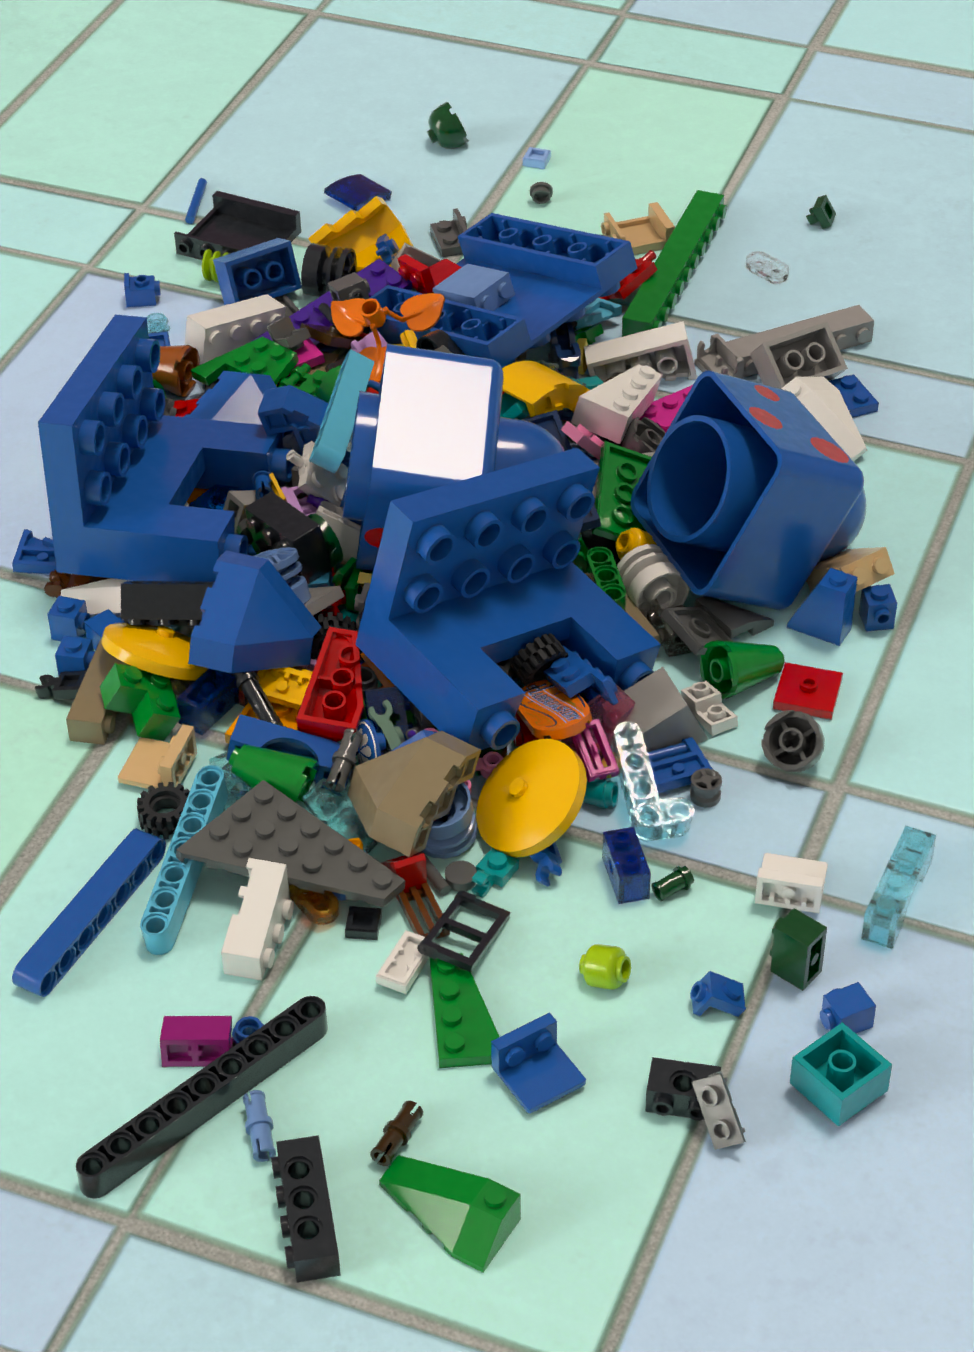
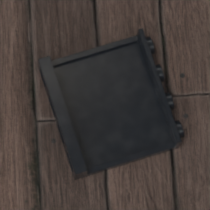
M216 191L212 195L214 208L188 234L176 231L174 237L176 254L202 260L204 252L210 249L212 250V257L215 251H220L222 257L225 252L231 254L276 238L292 242L301 233L300 211Z

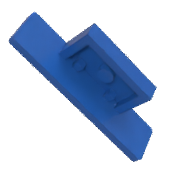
M565 646L563 648L567 651L568 656L555 660L548 669L543 671L548 682L569 698L589 687L613 706L619 703L615 695L618 689L609 675L605 677L598 667L593 668L587 659L582 660L576 651L572 652Z

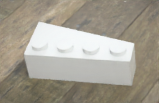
M638 364L580 395L571 423L576 426L581 424L590 432L620 444L635 417L640 419L654 401L663 374L656 372L650 366Z

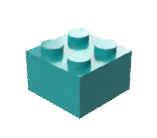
M842 1022L792 1057L790 1084L837 1126H840L888 1091L892 1064Z

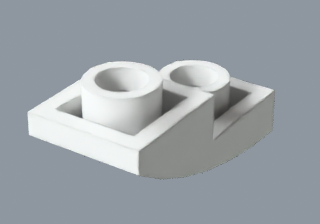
M697 682L681 690V695L695 718L712 736L738 727V716L722 704L721 693L709 682Z

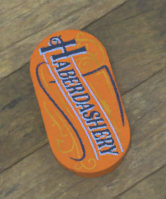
M548 680L537 681L521 688L525 695L517 710V714L531 733L539 739H544L543 735L551 736V739L555 740L575 736L586 728V723L590 724L592 721L590 707L579 693L569 698L548 682Z

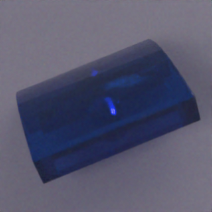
M362 174L344 177L330 184L324 189V194L352 210L359 211L375 196L383 198L384 201L390 200L392 191Z

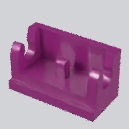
M164 1016L160 1035L162 1067H206L233 1047V1037H231L232 1016Z

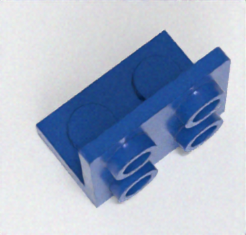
M550 1012L491 1041L492 1068L527 1113H532L586 1084V1078L557 1044V1021Z

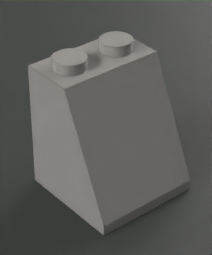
M661 667L618 694L616 697L619 703L613 706L608 701L602 704L603 709L608 715L603 718L604 722L612 734L616 731L619 733L615 740L623 753L630 751L633 757L635 752L642 750L646 752L682 743L683 739L693 737L697 744L708 739L664 667Z

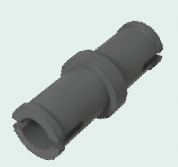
M354 729L344 730L339 749L332 756L333 765L325 785L327 788L332 789L333 784L338 779L334 790L336 792L344 791L350 770L355 768L357 763L355 757L363 740V735L357 731L353 741H351Z

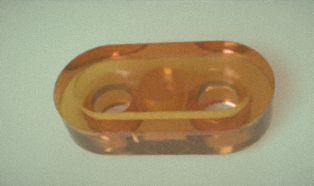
M289 885L291 900L294 901L296 906L311 922L318 925H326L338 918L339 902L331 891L325 890L324 894L300 889L295 885Z

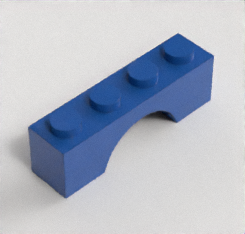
M239 715L230 738L226 760L229 761L236 747L241 749L244 744L313 758L319 762V765L313 768L317 770L314 778L315 786L329 789L326 787L325 782L333 765V753L339 749V742L246 715ZM353 769L350 770L349 776H348L347 781H346V784H345V789H344V791L339 792V793L345 794V791H346V788H347V785H348V782H349V779H350V776H351V773H352V770H353ZM336 779L335 783L333 784L332 789H329V790H332V791L335 790V787H336V784H337V782H338V779Z

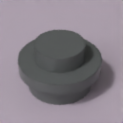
M537 182L530 187V196L536 203H547L553 195L552 186L546 182Z

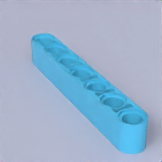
M352 349L349 350L341 365L309 459L310 462L334 474L345 456L354 428L359 391H366L375 362Z
M208 765L202 767L197 772L141 919L140 928L145 946L151 954L163 955L172 950L204 862L185 858L184 862L176 858V849L223 812L228 799L224 772L219 766Z

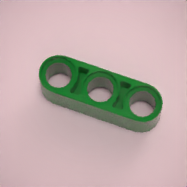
M604 547L591 548L587 552L586 575L626 612V589L612 552Z

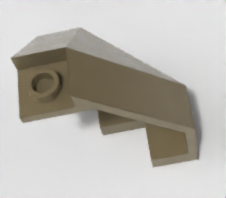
M441 730L355 766L347 795L368 836L408 857L424 850L433 821L449 814L457 785L473 778L481 749Z

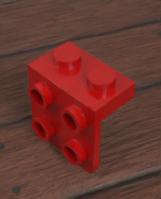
M407 254L397 258L400 265L398 268L399 274L406 281L410 280L412 288L422 294L434 293L433 288L462 268L448 259H443L428 267Z

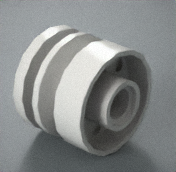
M645 544L636 547L625 554L617 564L627 595L648 621L663 619L660 615L665 608L681 607L689 593V586L659 546Z

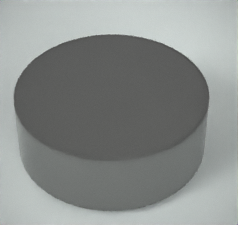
M467 861L452 862L445 869V881L453 891H468L476 885L472 881V877L477 870L473 864Z

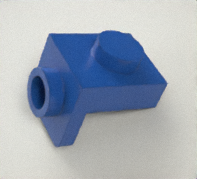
M709 971L691 989L690 998L692 1000L693 1014L701 1016L710 1006L736 1017H739L746 1010L743 983Z

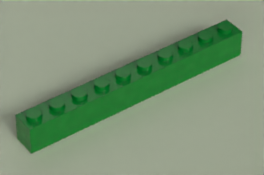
M701 190L696 191L654 263L657 271L642 283L622 317V337L662 327V323L667 321L670 309H674L677 296L682 295L685 282H689L692 270L698 266L699 257L704 256L707 243L710 244L712 241L713 232L718 231L720 220L726 216L727 205H724V195Z

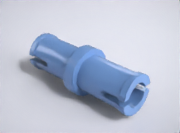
M260 1090L249 1091L251 1101L247 1093L243 1096L247 1116L245 1130L251 1137L253 1158L258 1162L269 1161L267 1151H269L270 1158L276 1156L271 1134L273 1120L267 1113L264 1092Z

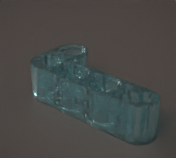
M631 721L618 724L614 730L612 752L619 768L618 776L634 835L639 840L645 842L686 835L691 828L694 815L692 803L683 797L660 800L640 727ZM628 766H636L639 769L633 770ZM640 792L644 793L647 796L640 797L637 796L635 793ZM673 815H681L684 819H676ZM642 820H651L653 824H646Z

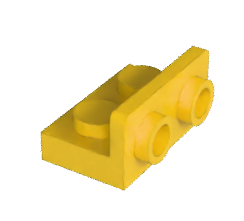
M285 667L259 670L257 674L260 678V686L269 701L299 710L313 672L307 669L299 671Z

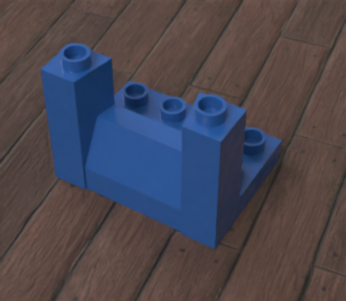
M115 314L38 421L57 572L131 581L215 582L216 574L213 573L216 560L226 550L248 555V538L246 535L235 534L234 511L184 505L194 488L220 491L255 490L252 485V477L260 470H265L270 474L273 473L278 484L280 481L290 482L292 478L291 469L294 467V464L286 459V455L292 449L283 448L282 432L267 435L263 425L163 415L165 409L163 389L154 388L152 373H155L159 367L160 344L156 339H149L147 317Z
M578 448L390 501L355 645L439 731L442 730L481 750L488 747L494 750L503 749L516 738L520 731V723L514 716L524 698L525 692L496 663L519 655L518 652L521 649H525L526 644L529 642L533 643L537 637L541 638L542 635L551 633L562 646H565L572 652L576 651L582 660L587 659L593 668L598 667L605 677L609 675L617 686L616 696L654 673L652 669L661 644L572 562L580 550V543L577 540L584 517L590 512L595 502L592 491L600 469L598 465Z

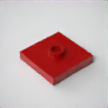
M785 662L773 701V709L800 711L810 716L832 720L843 673Z

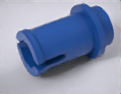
M265 470L256 472L252 477V485L255 488L257 499L273 492L269 479L270 473Z

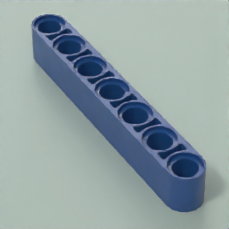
M137 828L133 829L21 958L13 971V984L39 996H47L159 864L165 854L166 841Z

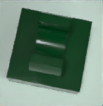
M827 195L817 198L814 207L809 209L810 214L806 218L810 225L819 222L822 229L831 227L836 212Z

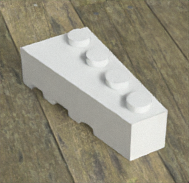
M266 294L188 315L185 345L193 346L192 348L198 350L201 365L206 363V361H210L249 343L266 332L268 325L285 317L286 306Z
M684 321L584 346L590 377L598 376L604 382L638 364L652 367L656 372L663 374L662 378H665V381H674L676 377H688V380L697 379Z

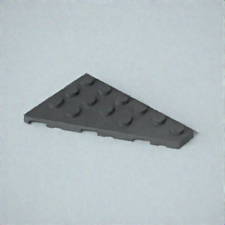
M264 780L176 849V858L182 862L187 858L204 862L208 868L225 869L230 873L248 877L249 872L246 865L249 858L286 864L288 885H295L300 889L324 894L325 890L346 895L348 900L365 901L370 905L379 907L386 906L405 889V880Z

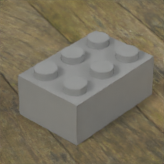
M828 322L762 343L750 353L762 383L779 389L783 388L795 377H824L827 380H831L848 369Z

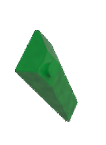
M398 1155L379 1179V1185L405 1211H410L422 1223V1228L429 1235L433 1234L444 1245V1250L451 1257L483 1273L521 1220V1194L489 1178Z

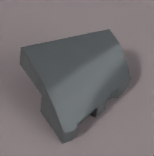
M703 596L695 599V606H702L730 638L746 631L754 636L774 625V620L769 617L737 607L717 598Z

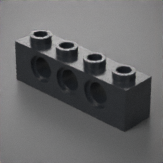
M319 1135L276 1142L278 1156L271 1157L274 1179L281 1178L282 1182L281 1186H275L278 1208L285 1207L286 1215L280 1216L282 1237H290L291 1246L284 1247L287 1269L295 1268L297 1283L341 1276L339 1253Z

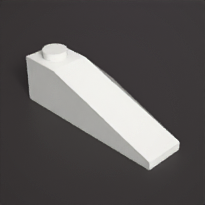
M795 377L781 388L792 392L853 461L868 451L840 391L824 377Z

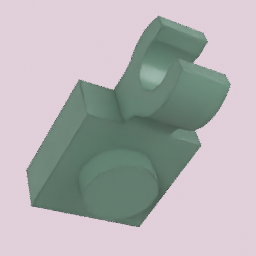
M388 700L382 702L385 714L378 715L373 706L368 708V715L374 721L377 733L382 732L386 740L385 750L388 753L405 742V738L399 726L394 727L392 721L389 720L392 714V705Z

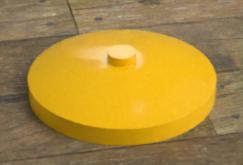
M114 623L104 629L101 639L103 648L109 654L128 665L156 675L181 680H206L216 674L214 669L188 664L191 638L169 627L150 624L129 625V623Z
M538 739L525 743L505 756L490 773L478 799L476 821L483 840L495 850L511 857H525L536 854L557 841L575 820L585 797L587 777L581 758L566 744L554 739Z

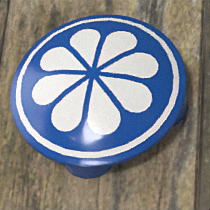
M362 719L357 728V731L363 735V740L356 754L359 765L381 756V751H384L386 748L384 734L376 732L371 719Z

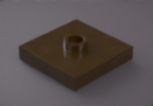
M301 323L300 328L307 327L311 335L310 338L330 347L351 349L352 341L356 340L358 342L363 339L359 336L345 337L339 333L334 325L329 327Z

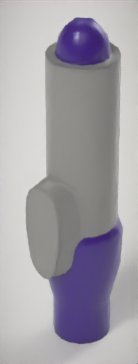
M312 494L308 495L306 502L312 504L316 509L322 506L340 516L343 515L342 508L330 503L326 499Z

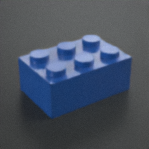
M276 238L213 259L224 305L266 294L275 298L302 288L290 240Z

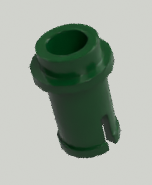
M676 866L671 874L652 883L651 888L659 901H663L682 889H690L691 884L694 883V877L686 866Z

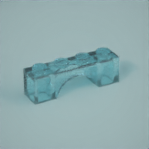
M905 826L865 911L861 939L893 949L903 927L914 889L918 881L923 883L932 863L936 841L935 834Z

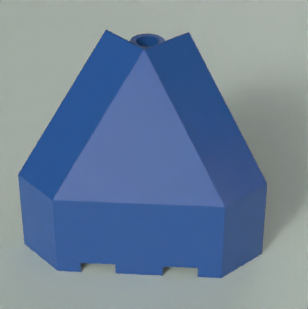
M223 371L218 377V383L212 389H208L196 402L197 407L190 415L186 414L184 416L186 418L262 425L257 413L265 390L277 388L270 375ZM293 430L282 432V438L291 433Z
M288 385L265 390L257 414L267 435L293 430L299 447L303 452L305 444L311 441L315 443L328 402ZM353 431L345 456L341 462L346 467L349 466Z
M226 550L216 560L213 573L216 574L215 582L212 588L207 587L200 608L202 620L199 626H194L191 634L188 664L227 673L310 665L313 637L321 629V625L268 559Z

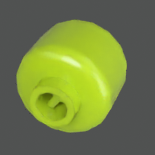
M595 944L587 950L586 954L581 956L579 970L589 986L615 990L629 979L631 960L620 947Z

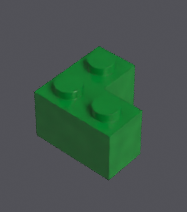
M115 663L99 686L104 708L132 714L138 737L165 741L180 719L169 677L146 672L134 666Z

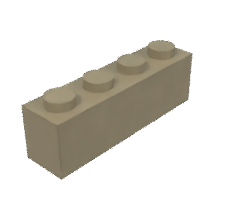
M101 639L66 718L70 741L105 745L109 733L114 732L117 713H121L104 708L99 686L115 663L128 664L109 654L103 648Z

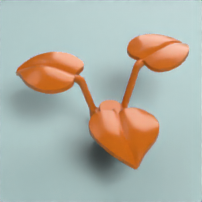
M436 293L413 296L401 305L400 311L403 317L390 311L388 307L382 308L379 302L373 298L331 301V315L336 329L345 337L359 336L363 332L364 326H370L376 341V347H367L359 354L375 361L369 381L374 380L380 383L386 346L382 347L377 328L383 326L386 315L400 322L407 321V326L410 330L415 332L426 331L438 322L445 298L444 295Z

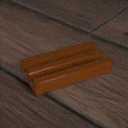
M428 883L421 884V889L417 890L413 886L409 887V892L407 893L403 890L397 895V899L413 932L426 937L428 933H424L409 901L414 900L429 932L433 928L434 923L421 898L424 897L436 922L443 913ZM443 929L437 939L450 935V931Z

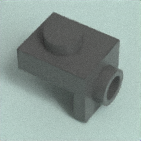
M285 316L267 326V331L272 341L292 351L304 346L303 341L311 337L307 327L295 329L289 316Z

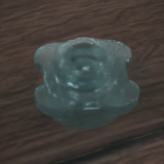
M162 313L148 315V334L169 332L168 318Z

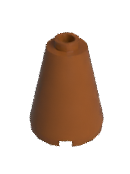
M190 345L160 346V363L157 371L152 373L153 379L157 380L165 390L177 396L187 397L196 384V380H192L191 369L200 365L198 350Z

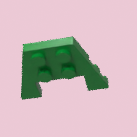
M262 336L191 369L193 379L207 386L217 380L223 371L270 375L276 385L279 380L281 381L289 375L299 362L296 352Z

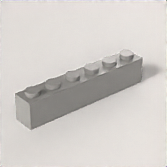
M860 305L730 340L727 343L744 359V378L758 374L750 353L762 343L828 322L839 350L871 342L874 320Z

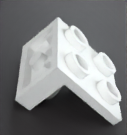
M765 853L762 867L758 870L755 903L819 913L828 864L822 861Z

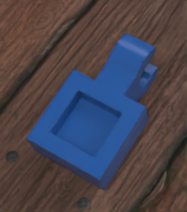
M556 842L536 854L529 855L538 864L535 876L539 883L548 887L550 885V873L557 876L562 875V869L559 865L562 863V859Z

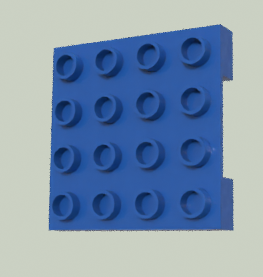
M491 213L458 236L464 259L456 264L461 267L466 264H472L509 272L515 295L494 311L445 299L438 322L431 329L422 332L414 331L417 339L432 331L440 329L446 332L467 356L496 360L502 368L515 363V358L527 349L538 348L548 343L551 339L550 333L561 324L582 318L586 313L585 307L595 299L609 296L620 289V281L637 269L631 242ZM387 285L370 298L376 299L382 308L388 307L390 311L403 317L400 311L401 305L407 299L422 293ZM386 315L383 326L377 328L378 332L389 344H402L400 334L405 330H410L407 326V321L400 322L389 315Z

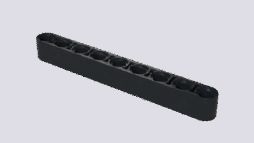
M306 996L83 1153L76 1162V1172L82 1194L93 1199L108 1194L322 1039L328 1030L325 1002L316 996Z

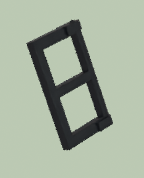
M459 891L427 936L419 943L417 949L425 956L440 959L472 972L509 920L511 912L477 899V896ZM463 906L496 920L487 933L452 920V917ZM443 929H446L479 944L468 958L434 943V941Z

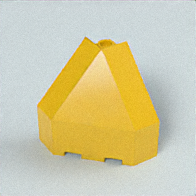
M375 196L359 211L350 210L333 225L324 224L308 238L311 243L328 245L331 252L337 246L342 249L352 248L355 250L357 259L356 272H359L378 259L382 260L381 256L376 254L378 250L376 242L384 234H387L389 239L393 238L399 251L404 243L413 246L402 223L383 198Z

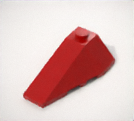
M335 627L328 628L296 717L298 731L336 742L342 740L344 730L354 729L353 734L356 733L364 710L359 648L355 645L358 631Z

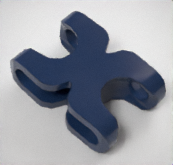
M563 323L550 333L548 368L571 380L579 379L578 367L581 365V351L579 344L575 341L572 323ZM556 329H563L566 333L557 335Z

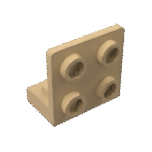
M182 724L177 735L171 738L170 743L143 737L139 738L118 775L119 783L147 789L153 785L156 789L158 788V783L163 782L165 787L168 786V782H174V787L176 788L178 784H181L197 754L194 726Z

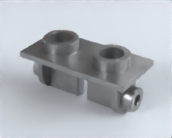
M721 1071L710 1074L707 1078L692 1082L715 1150L746 1142L743 1135L745 1128L741 1127L726 1083L728 1079L723 1077Z

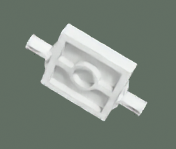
M313 441L304 445L302 456L295 452V450H290L286 455V459L298 468V488L307 495L312 494L326 499L340 507L346 487L348 467L341 463L334 474L310 462L309 459L315 444Z

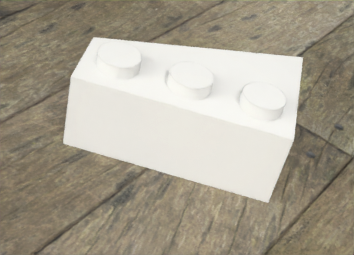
M249 858L246 865L249 872L247 887L240 886L238 897L243 898V902L238 914H232L221 955L224 974L262 981L266 969L271 968L275 958L274 949L276 944H281L283 940L284 923L286 919L290 920L292 917L294 901L290 900L286 864Z

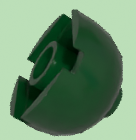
M445 102L433 110L429 116L430 130L427 131V134L432 143L438 142L443 148L455 149L466 144L469 140L466 138L467 134L456 113L451 114L449 109L452 107L448 102Z

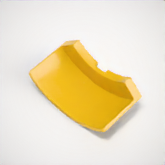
M519 361L502 368L504 375L503 391L526 403L530 417L554 410L560 411L563 408H568L574 413L579 396L590 391L585 386L535 361Z

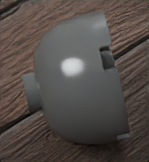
M635 417L626 431L621 447L639 453L656 451L665 435V431L649 418L644 417L642 420H638L639 417Z
M786 710L776 714L767 722L761 746L765 757L775 767L786 772H802L810 769L820 760L824 751L825 738L820 725L809 714Z

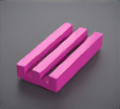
M595 719L590 724L586 723V728L582 731V735L596 769L593 767L581 733L571 738L577 754L584 764L588 782L595 781V778L598 777L600 780L606 779L607 775H611V777L618 776L619 768L600 720ZM589 728H592L594 731V734L602 751L607 767H604L602 764V761L598 754L597 746L593 741Z

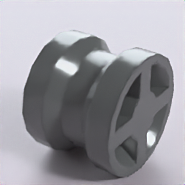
M709 768L696 770L691 776V801L697 806L704 808L715 806L721 799V775Z

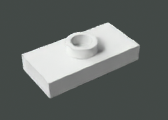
M405 930L377 973L376 984L407 994L429 959L428 956L421 954L417 949L419 943L425 937Z

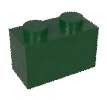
M793 908L785 917H780L773 926L772 934L774 938L773 946L770 950V956L772 957L770 972L803 991L822 972L827 927Z

